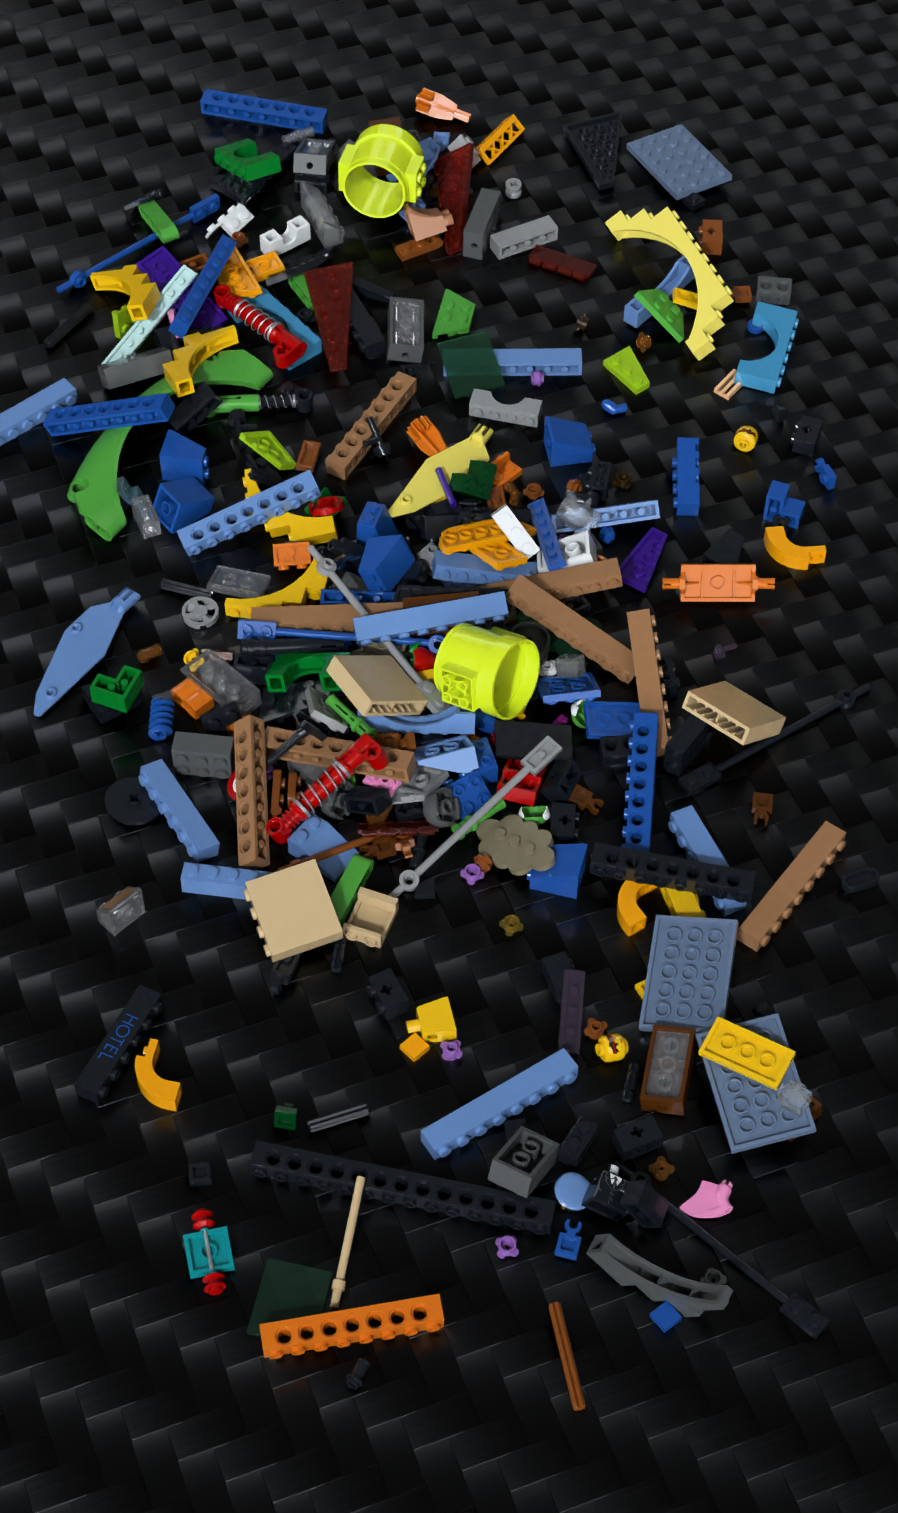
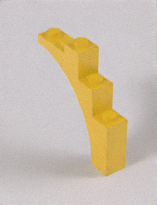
M136 264L126 265L120 270L93 272L90 275L95 291L111 290L130 296L127 309L132 321L147 320L161 299L156 282L151 283L148 273L142 274L136 267Z
M234 325L202 335L197 332L184 336L185 347L173 350L174 361L162 364L165 379L178 398L195 393L192 377L203 361L214 353L239 343Z
M251 468L245 469V477H242L244 487L248 491L245 493L246 499L261 492L257 482L250 480V477H248V473L252 470ZM284 512L283 515L271 518L264 523L266 532H270L272 538L288 534L290 542L303 541L309 542L310 545L326 543L333 538L338 540L336 523L333 516L303 517Z
M313 558L305 573L294 583L282 590L257 598H226V615L251 619V607L305 606L307 598L320 600L321 589H327L331 578L318 573L316 569L318 562Z

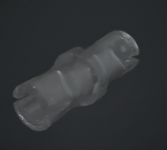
M312 126L301 130L296 129L292 133L282 135L283 143L301 142L304 138L315 136V132Z

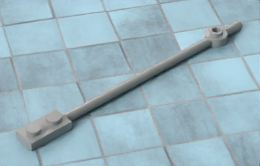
M310 545L307 550L318 562L316 566L318 573L331 578L361 617L369 616L370 614L335 573L337 566L330 558H323L314 545ZM391 641L382 642L428 699L426 706L432 714L451 707L449 703L442 701V694L430 679L425 681L421 679Z
M549 735L545 737L521 760L523 768L414 871L405 870L400 874L399 885L389 896L397 898L404 891L411 892L416 890L419 885V877L528 773L536 776L562 751V747ZM407 880H412L413 883H412V884H406V881H407Z

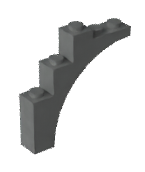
M611 1234L596 1235L586 1252L621 1286L636 1285L652 1301H668L684 1317H700L706 1310H724L733 1292L728 1285L702 1283L666 1271L628 1249Z

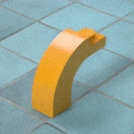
M784 526L765 527V547L770 556L778 563L798 570H808L809 564L824 563L826 556L825 545L798 546L788 540Z
M628 880L622 884L618 894L617 919L628 937L645 928L647 917L638 907L637 900L656 889L655 885L638 884Z
M150 1038L148 1046H145L143 1049V1056L136 1055L135 1072L138 1086L149 1102L162 1109L177 1112L182 1095L181 1083L162 1079L154 1072L160 1053L159 1040Z

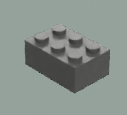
M175 731L171 749L174 773L229 779L235 769L234 737Z
M521 1126L492 1159L488 1180L527 1198L555 1165L560 1144Z

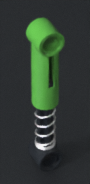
M300 388L295 394L291 396L289 394L285 397L282 395L274 397L272 395V397L264 396V398H260L259 394L221 395L219 397L223 402L207 417H213L217 413H230L234 409H241L243 412H257L260 408L263 409V407L270 409L271 407L279 408V406H284L285 408L292 406V408H296L299 412L307 413L313 409V393L308 388Z

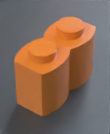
M190 677L171 689L173 700L195 719L200 718L199 716L214 707V696L209 690H204L197 680H193Z

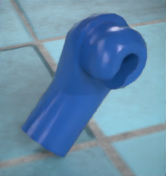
M604 399L601 403L602 408L611 415L627 412L626 403L617 405L609 399Z

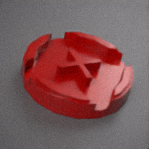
M336 496L320 498L317 500L318 503L314 504V502H311L308 505L309 513L312 516L330 515L339 512L345 507L343 498L339 499Z

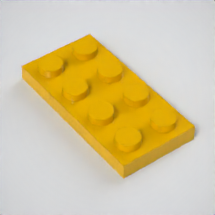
M717 1016L698 1051L700 1056L776 1091L796 1055V1051Z

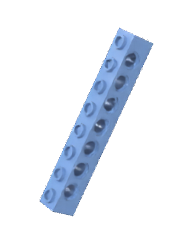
M307 470L178 530L177 533L187 555H197L204 549L214 547L218 543L229 540L241 532L249 531L258 524H264L271 518L281 516L284 512L296 509L308 501H313L321 496V493L311 471Z

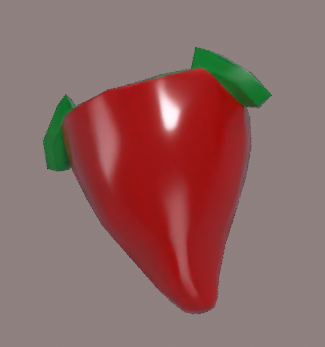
M419 642L409 646V664L416 672L434 669L437 654L425 647L419 646Z

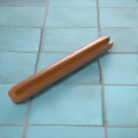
M552 1302L549 1304V1312L573 1410H583L586 1404L561 1303Z

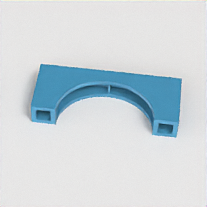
M260 285L262 294L254 298L240 297L250 301L251 304L261 309L263 313H267L270 317L275 318L276 322L282 323L286 330L307 344L306 352L287 368L289 371L322 352L321 338L315 335L308 326H305L297 316H294L287 307H284L277 298H274L267 289ZM227 310V314H228L235 322L240 323V321L237 320V319H235V318L233 317L232 313Z
M758 301L752 325L757 327L764 325L763 330L772 338L775 350L767 357L759 360H740L734 384L741 382L742 386L774 394L776 387L779 388L782 377H779V375L783 376L785 365L783 363L786 364L789 354L786 351L790 352L792 346L790 340L794 339L796 332L793 328L797 329L799 319L796 316L798 311Z

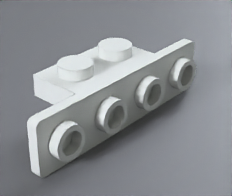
M240 203L237 206L232 205L228 209L226 216L222 214L217 219L218 223L216 225L212 223L207 228L208 233L205 235V238L208 239L220 227L232 237L234 232L244 228L254 216L244 205Z

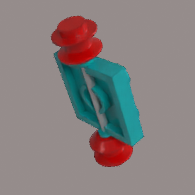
M201 1208L196 1210L191 1216V1219L195 1221L193 1229L200 1232L183 1235L190 1279L203 1277V1283L208 1284L204 1287V1291L210 1295H219L226 1288V1284L221 1282L225 1278L222 1273L235 1270L227 1226L211 1229L215 1225V1222L210 1219L213 1216V1212Z

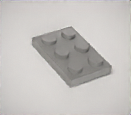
M308 685L305 690V696L310 717L318 723L323 722L327 724L333 731L344 733L348 728L347 722L325 703L329 696Z

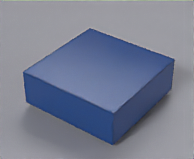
M665 1301L652 1311L649 1316L664 1333L682 1320V1316L668 1301Z

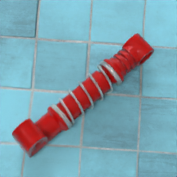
M222 284L215 287L213 292L219 308L227 309L235 319L240 322L244 321L245 326L250 325L251 330H257L259 335H264V339H267L272 344H277L273 348V355L278 368L285 369L290 367L306 352L307 344L286 330L282 323L276 322L275 318L270 317L267 313H263L261 309L251 304L250 301L244 298L241 299L232 293L229 286Z
M364 732L340 757H335L331 761L332 765L327 770L323 769L324 773L320 777L316 776V780L312 784H308V788L304 792L300 791L301 799L293 798L290 801L289 810H285V814L282 813L281 818L274 817L266 823V832L276 843H286L287 839L292 835L293 830L291 828L295 829V824L299 825V821L308 820L311 817L310 813L314 814V809L317 806H322V802L326 798L330 799V794L333 791H338L337 787L341 783H346L345 779H350L354 775V770L363 761L373 769L381 770L389 763L388 755L375 740Z

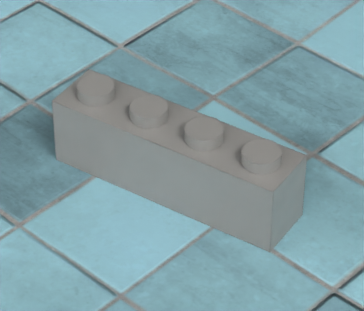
M549 215L490 235V249L499 260L557 240L558 226Z

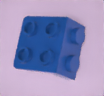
M478 769L471 773L458 774L459 778L455 781L451 778L442 783L443 787L453 791V793H450L453 798L457 797L460 805L461 820H464L466 815L475 814L492 797Z

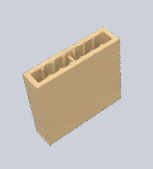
M334 655L326 669L362 716L420 715L428 702V699L391 655Z
M727 681L689 690L682 705L683 709L742 745L780 734L786 719L785 716Z
M316 859L245 882L246 890H243L246 902H251L253 907L250 908L253 920L257 919L259 926L256 927L260 939L264 938L266 944L263 945L266 956H271L272 962L343 939L341 925Z

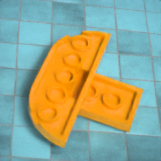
M235 247L220 273L217 283L229 286L230 291L238 297L254 298L262 294L258 282L264 281L269 275L285 270V267L275 250L244 261L240 252Z
M494 519L445 529L441 533V537H439V548L443 554L451 555L454 552L469 550L495 570L518 567L519 565L527 564L528 556L507 543L511 541ZM520 522L530 536L536 535L535 527Z

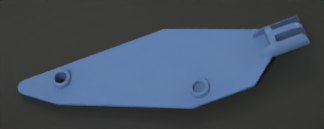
M125 587L111 602L88 608L64 631L36 692L35 716H42L106 655L123 615L140 600V594Z

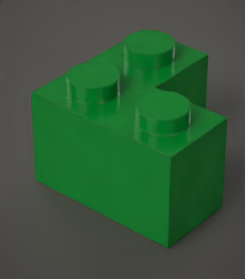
M124 665L116 679L98 673L89 687L92 702L127 713L144 685L142 670Z

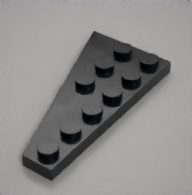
M320 680L292 683L287 692H268V688L265 686L262 693L260 719L264 720V728H267V724L284 722V718L293 716L292 714L298 709L305 714H309L305 690L308 685L328 696L334 694L339 700L347 696L342 690L322 691Z

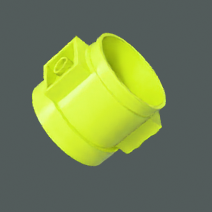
M378 124L365 129L359 135L355 145H346L338 162L339 191H343L346 200L354 209L373 218H386L396 214L402 208L405 201L416 203L418 197H421L422 187L426 185L424 174L427 166L424 163L423 151L418 141L406 130L390 124ZM363 165L382 167L391 172L398 179L399 183H390L377 179Z
M461 623L448 632L438 649L434 664V682L438 691L442 693V701L472 712L480 708L482 712L502 720H509L517 716L525 708L535 690L540 670L539 651L535 643L526 639L525 636L498 627L486 630L468 623Z

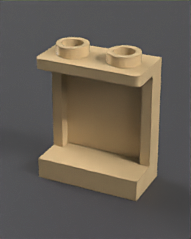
M360 887L354 909L347 923L344 922L342 926L343 935L351 941L356 940L370 947L381 948L399 910L398 898Z

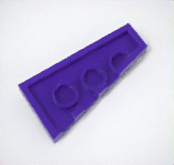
M651 527L619 566L623 583L643 593L646 592L667 541L668 534Z

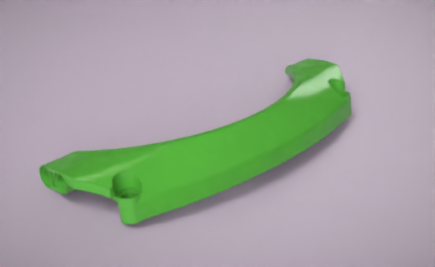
M245 350L220 351L217 356L213 354L203 361L194 372L192 381L194 387L201 385L205 381L208 385H238L260 391L273 378V372L259 359ZM163 377L138 397L168 393L171 396L175 392L165 377ZM133 426L106 429L100 435L82 462L67 493L69 501L76 503L79 513L85 517V523L106 541H111L127 523L117 491V470L122 445Z

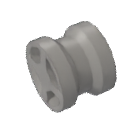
M517 178L508 179L505 184V195L511 199L519 198L521 196L522 182Z

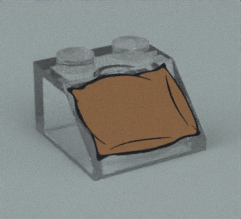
M126 887L124 890L117 892L111 900L103 903L96 910L98 921L113 936L117 935L145 913L142 890L139 887Z

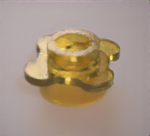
M508 915L499 922V926L504 928L507 936H513L515 932L522 931L524 927L516 915Z

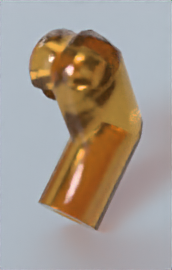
M507 481L502 485L503 490H505V493H510L509 504L515 506L518 504L520 491L513 482Z
M393 805L389 806L378 817L366 814L367 821L370 824L385 822Z

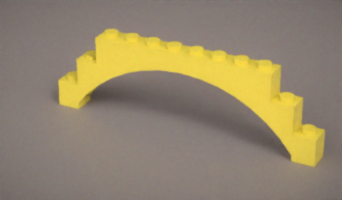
M667 206L654 216L651 212L647 213L645 209H642L632 218L628 214L624 215L620 210L605 222L618 241L624 238L656 240L676 249L689 261L696 278L698 304L694 325L689 339L685 343L700 361L716 349L712 344L714 339L711 335L725 325L721 320L723 315L720 311L734 302L730 296L733 293L727 285L725 287L722 285L725 282L720 275H715L717 270L712 263L708 265L707 262L710 260L705 253H700L702 249L699 244L692 242L694 237L689 231L685 232L687 227L682 220L678 221L680 217L675 210L671 212Z

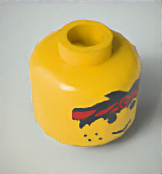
M751 426L740 427L733 439L735 447L742 452H749L755 448L758 441L756 429Z
M618 1033L602 1035L598 1040V1044L595 1045V1051L597 1056H600L604 1062L619 1061L628 1053V1043Z

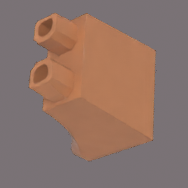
M407 202L403 204L409 231L415 241L447 231L446 226L454 224L452 214L449 213L448 209L439 211L438 208L423 209Z

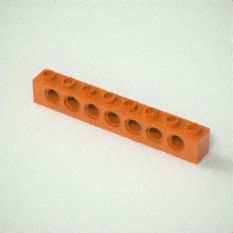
M440 1294L263 1323L259 1324L264 1358L278 1359L284 1354L301 1355L305 1351L313 1349L314 1351H324L331 1346L342 1348L354 1342L366 1344L377 1338L389 1340L395 1338V1335L405 1334V1336H412L417 1334L418 1331L424 1330L435 1332L444 1327V1315ZM416 1313H423L426 1317L418 1320L414 1315ZM401 1317L403 1322L396 1324L391 1319ZM376 1320L379 1321L381 1325L379 1327L374 1328L371 1327L369 1323L371 1321ZM354 1324L358 1326V1329L356 1331H349L347 1326ZM328 1328L336 1331L333 1335H326L324 1333ZM305 1332H310L313 1334V1337L304 1339L301 1335ZM282 1336H288L290 1337V1341L287 1343H281L279 1341V1338Z

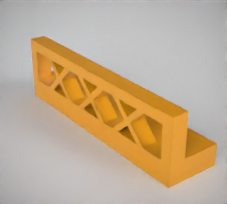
M514 114L504 119L476 147L480 152L478 155L481 156L487 165H490L525 130ZM513 123L519 129L517 132L512 129ZM504 133L509 134V140H504ZM495 141L500 142V149L495 148ZM486 150L491 151V158H490V159H489V157L485 154V151H486Z

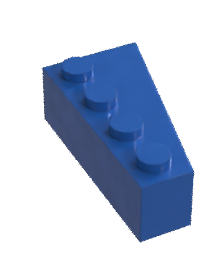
M677 437L675 457H672V468H675V470H672V481H675L672 487V494H676V497H673V508H676V515L698 516L699 438Z

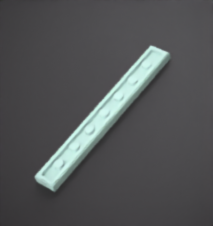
M183 264L160 292L161 299L147 320L136 321L102 364L126 358L128 354L132 356L164 318L167 311L173 307L197 278L198 274Z

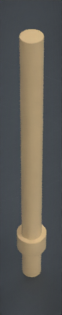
M357 1176L336 1279H333L331 1289L333 1293L330 1307L334 1309H339L341 1294L345 1291L346 1281L344 1280L365 1183V1177Z

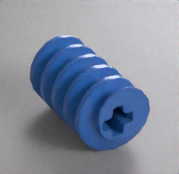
M154 698L151 700L148 735L153 740H164L173 733L175 704L171 700L164 698Z

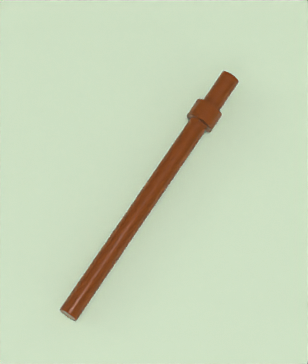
M378 830L307 858L293 860L290 864L278 868L277 871L312 859H316V862L322 861L372 842L374 839L381 838L383 833L381 830Z

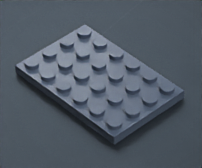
M682 124L627 143V150L676 200L690 196L691 193H698L732 180V174Z
M656 915L639 1021L640 1031L652 1032L653 1024L693 1028L696 1030V1034L710 1031L717 1016L726 1019L739 925L738 920Z
M778 1013L736 1024L789 1048ZM709 1031L696 1034L699 1049ZM702 1057L731 1154L816 1132L794 1060L776 1091Z

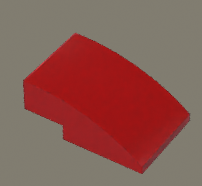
M508 759L503 768L502 777L498 782L496 793L523 768L521 760ZM549 764L536 776L528 773L502 799L534 807Z

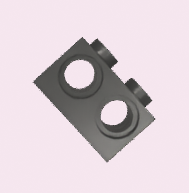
M758 276L756 302L789 305L792 279Z

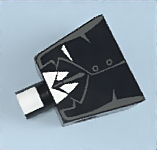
M607 1165L606 1170H601L592 1177L581 1205L618 1222L628 1215V1211L620 1204L628 1181L618 1176L619 1168L617 1166Z

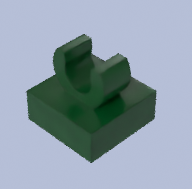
M285 1102L284 1106H276L274 1127L296 1130L298 1109L293 1108L294 1103Z

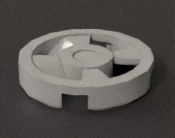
M205 596L191 598L182 607L183 620L189 627L200 629V626L205 625L207 628L211 627L219 618V607L213 599ZM202 600L204 605H199L198 601ZM215 609L213 616L208 615V610Z

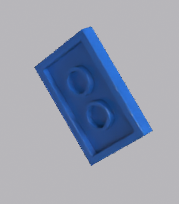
M584 701L583 711L587 739L633 735V732L630 731V720H634V713H641L639 703Z

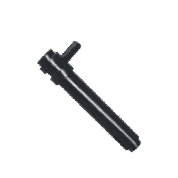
M257 637L253 640L252 638L240 640V653L246 657H252L253 655L261 657L265 656V654L340 652V650L344 649V641L334 639H264V637Z

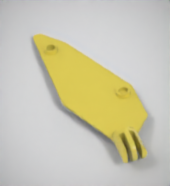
M478 424L469 438L426 459L388 510L390 516L397 517L416 512L446 496L435 472L437 467L442 468L448 484H450L452 473H468L470 460L489 462L490 458L485 444L493 435V430L490 428L487 431V426L483 425L481 427V424Z

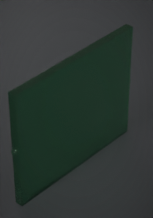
M487 330L437 343L455 399L472 395L474 388L488 391L505 386Z
M268 1258L247 1334L261 1337L259 1324L322 1314L333 1272ZM305 1332L301 1337L310 1339L313 1337V1334ZM282 1336L279 1338V1341L287 1343L290 1341V1337Z

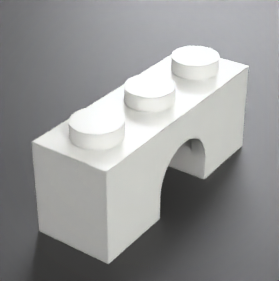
M299 215L287 221V229L282 235H279L274 229L260 235L261 251L266 254L275 250L279 256L310 240V223Z
M506 504L491 514L513 546L528 556V559L540 550Z

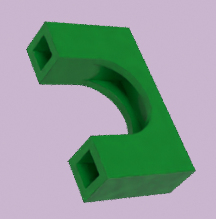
M249 138L214 149L216 164L246 182L281 172L279 155L272 151L258 155L256 142Z
M351 652L279 654L265 674L268 692H287L297 678L313 673H319L322 691H341V688L328 674L326 669L334 655L352 654Z

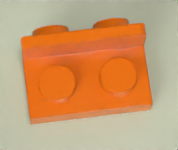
M508 451L499 455L491 462L497 465L492 487L503 486L504 488L522 475V468L510 460V453Z
M309 542L272 544L274 567H278V570H289V566L305 569L311 564V554L307 550L310 546Z

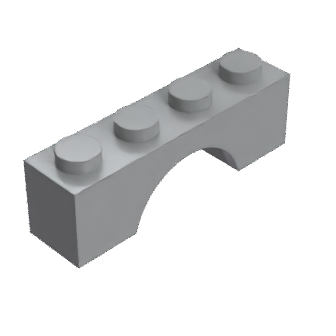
M475 388L469 402L470 416L531 427H538L542 414V400L525 397L519 403L507 405L496 401L491 391Z

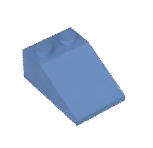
M465 734L418 746L414 752L416 762L421 766L457 773H471L473 769L479 768L475 746Z
M311 814V817L305 820L287 839L288 852L300 860L348 842L328 822L315 814ZM353 848L319 861L317 865L320 873L336 883L342 877L354 854L360 855V853Z

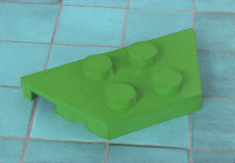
M445 289L432 333V339H438V335L447 334L449 337L456 334L469 333L476 304L449 289Z
M660 289L640 290L634 294V297L679 343L684 339L683 313L669 299L666 293Z

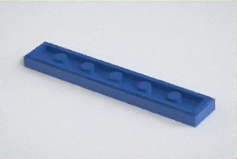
M544 498L528 504L527 507L531 509V519L536 528V535L548 570L554 571L567 566Z

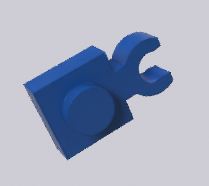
M823 458L815 459L817 465L814 466V469L820 474V482L828 490L835 488L837 475L829 464H825Z
M567 1219L565 1222L566 1233L560 1232L555 1256L576 1261L582 1237L577 1235L581 1232L582 1223L578 1222L577 1228L573 1229L569 1226L570 1219Z

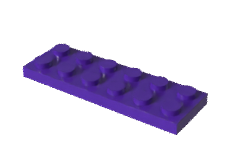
M161 246L136 263V267L142 274L148 273L151 283L156 282L159 292L164 289L182 267L164 246ZM195 281L192 282L173 305L176 312L179 311ZM207 296L190 328L222 326L228 322V317Z

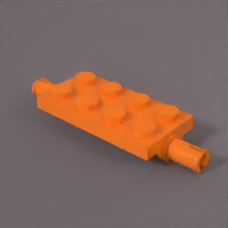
M681 564L679 578H662V589H679L680 602H755V592L758 589H775V578H758L756 576V564Z

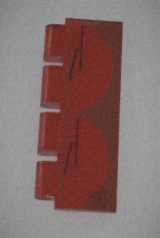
M536 245L528 255L529 263L540 267L543 263L542 268L554 272L557 270V273L569 277L573 273V278L585 281L586 278L589 279L597 268L596 264L540 245Z
M428 821L358 823V834H362V837H377L376 834H380L381 837L397 836V833H400L401 836H417V832H420V835H435V832L438 831V827L432 826Z

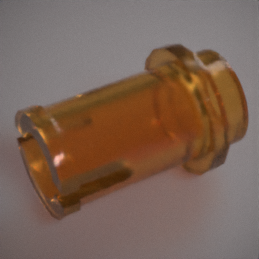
M158 643L144 650L139 649L137 658L141 663H147L149 659L161 655L162 649Z

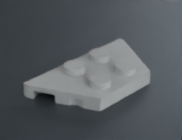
M417 764L410 782H402L401 786L395 790L391 798V805L424 801L431 791L438 789L449 777L448 771Z

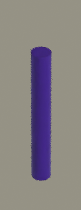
M437 467L435 472L450 507L455 508L457 502L441 467Z

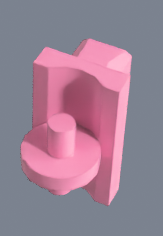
M365 775L366 777L362 781L368 787L388 789L391 798L395 790L402 784V781Z

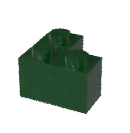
M470 460L467 474L452 473L449 484L451 491L473 499L489 501L497 465L486 461Z

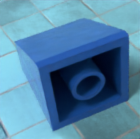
M549 416L545 417L543 442L550 467L592 462L593 454H595L594 443L591 444V431L587 430L586 424Z
M168 429L159 455L162 480L175 481L194 477L204 486L206 479L210 477V468H208L209 456L206 455V448Z
M194 477L164 482L159 485L151 513L173 534L210 513L215 498Z
M367 501L357 522L356 543L366 546L368 537L399 535L386 505Z
M402 534L368 537L358 572L369 591L391 592L415 562V557Z
M554 844L551 849L555 853L556 863L546 871L539 872L534 869L529 871L527 874V880L530 881L529 889L577 899L586 867L588 844Z

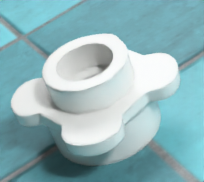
M554 660L546 661L540 666L539 675L542 677L556 675V662Z

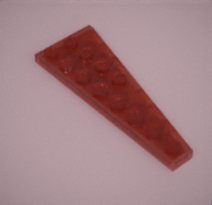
M471 143L438 158L434 162L436 166L435 175H437L436 183L439 184L440 190L438 195L439 207L441 210L448 209L454 221V224L446 226L447 231H445V250L449 255L463 250V231L466 225L474 146Z
M352 262L304 272V278L330 372L347 369L353 281Z

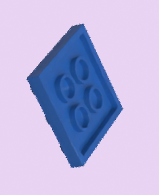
M591 672L538 678L537 681L540 697L543 703L548 705L557 704L559 701L572 703L578 699L591 701L601 697V690Z

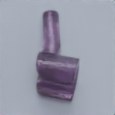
M717 644L713 651L715 659L723 658L725 652L737 648V644L724 647L721 644Z

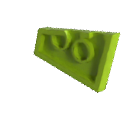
M127 305L122 306L119 311H112L115 337L122 339L136 321H132Z
M630 346L603 360V366L636 395L649 388L650 382Z
M270 430L242 432L240 434V440L279 470L295 469L296 462Z

